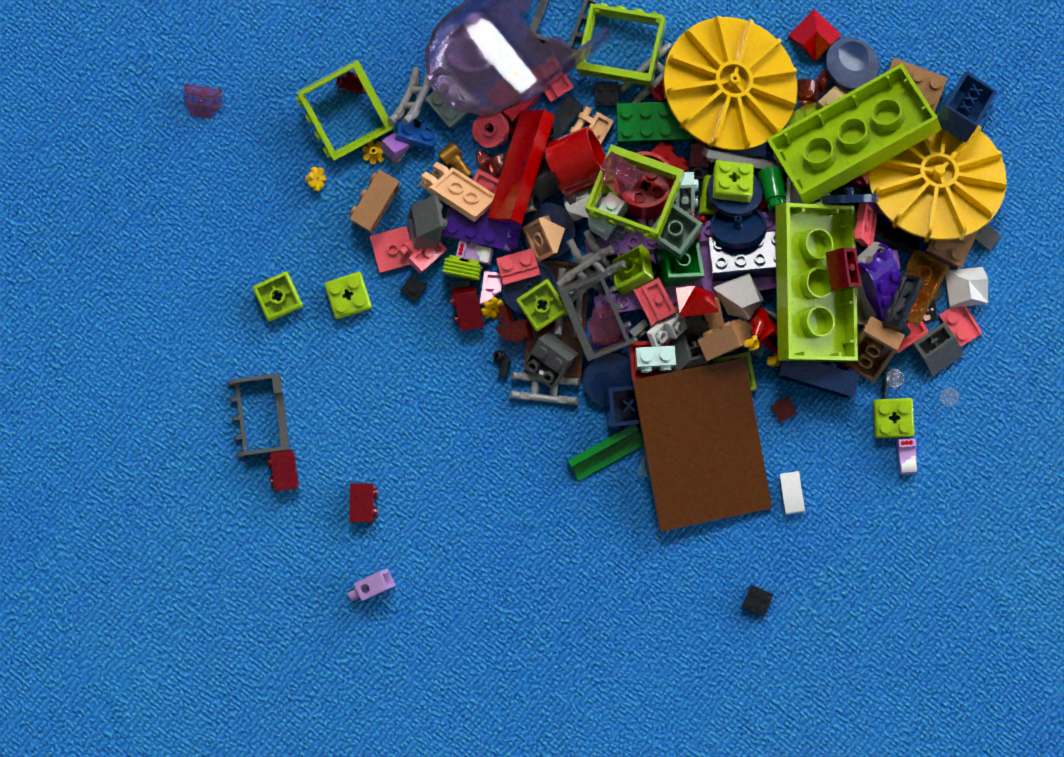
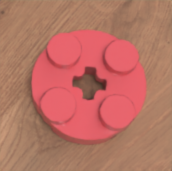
M485 110L479 114L480 116L477 118V121L474 120L472 126L473 137L481 146L497 148L508 141L509 123L503 113L496 110ZM490 124L494 126V130L492 133L488 132Z

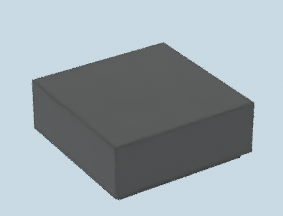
M986 224L977 234L975 241L990 251L1001 237V234Z

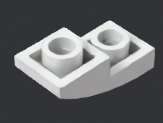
M679 313L664 319L647 332L651 346H661L670 337L676 339L688 326L685 318L680 317Z
M799 471L780 474L786 515L805 512Z

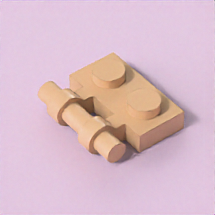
M585 106L583 112L579 113V119L575 126L571 127L569 132L572 133L581 129L585 122L590 124L589 127L594 131L600 144H602L614 121L599 112L596 113L594 118L590 117L592 109Z

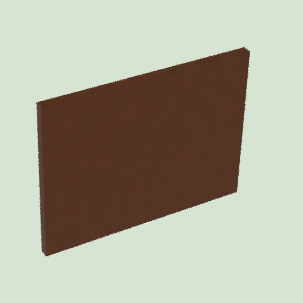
M745 357L632 380L659 531L772 508Z

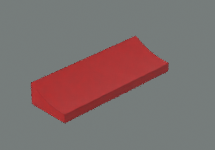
M547 110L520 111L488 214L490 220L522 225L555 118Z

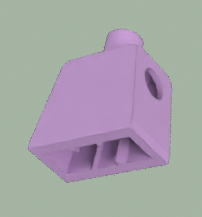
M387 568L354 583L355 588L348 590V595L351 601L359 598L363 601L396 585Z

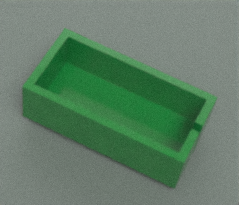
M667 102L616 104L617 145L659 144L661 141L664 143L694 142L695 137L684 128L681 129L679 127L680 123L673 115Z

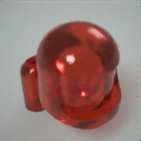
M821 71L816 81L812 79H799L797 81V88L799 89L797 98L801 103L813 104L818 99L819 91L823 94L827 91L828 76L826 71Z
M483 150L476 152V159L480 169L486 172L489 168L493 177L500 179L507 152L500 153L491 158Z

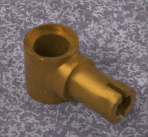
M450 142L437 153L447 166L454 167L467 177L472 174V171L462 160V152L453 142Z

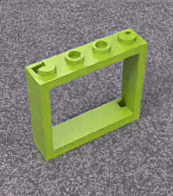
M591 3L576 66L578 74L653 87L667 23L665 16L657 14V12H652V14L644 13L641 9L627 10L625 7L618 5L609 7L605 3ZM597 16L658 26L648 73L587 63Z
M357 59L296 91L298 96L295 98L299 106L305 107L308 112L304 114L309 124L313 123L317 130L313 132L318 141L323 140L326 146L323 150L328 158L332 157L333 160L394 129L393 125L388 123L389 117ZM354 69L383 125L334 150L305 94Z
M611 144L585 210L588 216L593 219L599 220V218L607 220L606 222L612 226L621 225L629 232L635 233L638 231L643 233V236L648 239H659L684 179V170ZM615 159L675 180L655 229L595 208Z

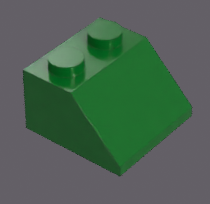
M699 241L692 243L681 260L661 246L656 250L660 279L664 287L681 286L704 278L705 274Z

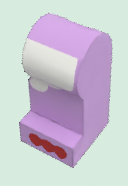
M460 240L456 256L461 257V260L468 261V259L479 261L480 264L490 265L494 249Z
M916 439L896 440L900 475L916 474Z

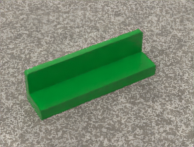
M636 424L625 428L569 459L568 463L576 478L580 481L643 446V439Z

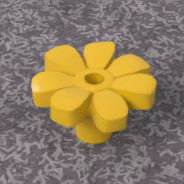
M372 140L368 142L369 147L364 146L362 149L366 153L363 155L364 160L368 161L370 159V164L375 165L377 160L380 163L384 161L382 155L386 153L380 148V141L374 144Z
M312 167L311 172L305 177L308 186L313 187L314 191L323 189V181L327 180L326 175L323 174L324 169L322 167Z
M492 297L490 301L484 303L485 307L481 309L483 317L485 319L490 317L495 319L498 316L497 313L502 311L504 303L496 297Z

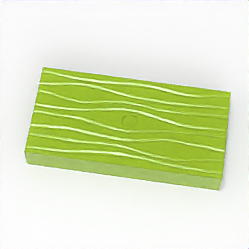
M901 63L767 138V141L802 202L810 204L942 129L936 114Z
M801 203L776 205L778 361H858L857 287L844 291H831L826 252L840 248H856V240L853 235L856 228L855 206Z

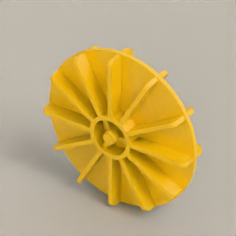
M716 16L715 18L699 22L686 30L669 51L664 64L663 74L664 99H667L673 115L680 123L679 127L681 129L684 128L696 139L707 144L709 148L716 147L740 151L760 146L768 142L767 138L780 132L789 121L797 103V69L793 67L789 55L780 44L782 40L780 38L776 39L768 31L754 24V20L750 19L747 21L733 17Z
M978 125L966 143L955 138L947 130L942 129L870 170L869 187L871 194H879V202L875 203L881 212L893 223L892 226L894 228L899 227L912 235L924 238L925 242H928L929 239L963 240L965 236L980 230L992 220L1004 199L1007 179L1002 152L998 151L993 142L981 132L982 127Z

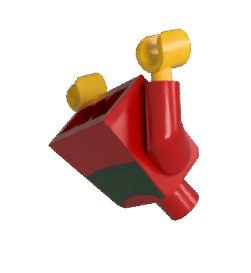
M758 308L754 311L755 317L750 321L753 327L752 339L745 340L744 347H749V351L759 348L760 341L774 352V356L767 357V364L771 365V367H776L781 364V361H778L777 319L763 308Z

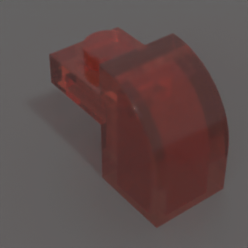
M502 305L498 307L497 317L502 325L495 328L502 338L513 343H522L534 339L528 320L521 319L514 322L509 306Z

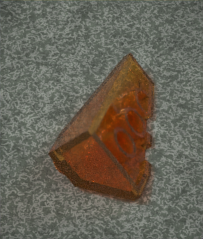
M916 249L907 264L906 275L921 277L923 284L906 321L918 327L950 266Z

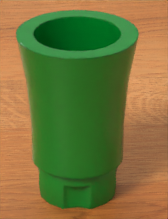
M778 166L764 168L757 174L770 212H775V206L786 203L787 199L784 185V170Z

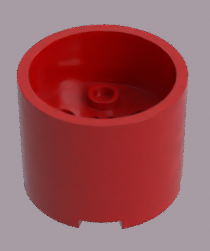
M589 126L546 144L545 155L551 173H554L556 180L560 182L558 187L566 197L594 186L606 156L597 136ZM609 172L607 180L611 179V172Z
M648 151L637 152V154L670 165L659 154ZM622 162L616 173L617 197L626 202L628 208L626 212L641 220H650L661 216L674 180ZM643 186H646L648 188V191H645L643 189Z

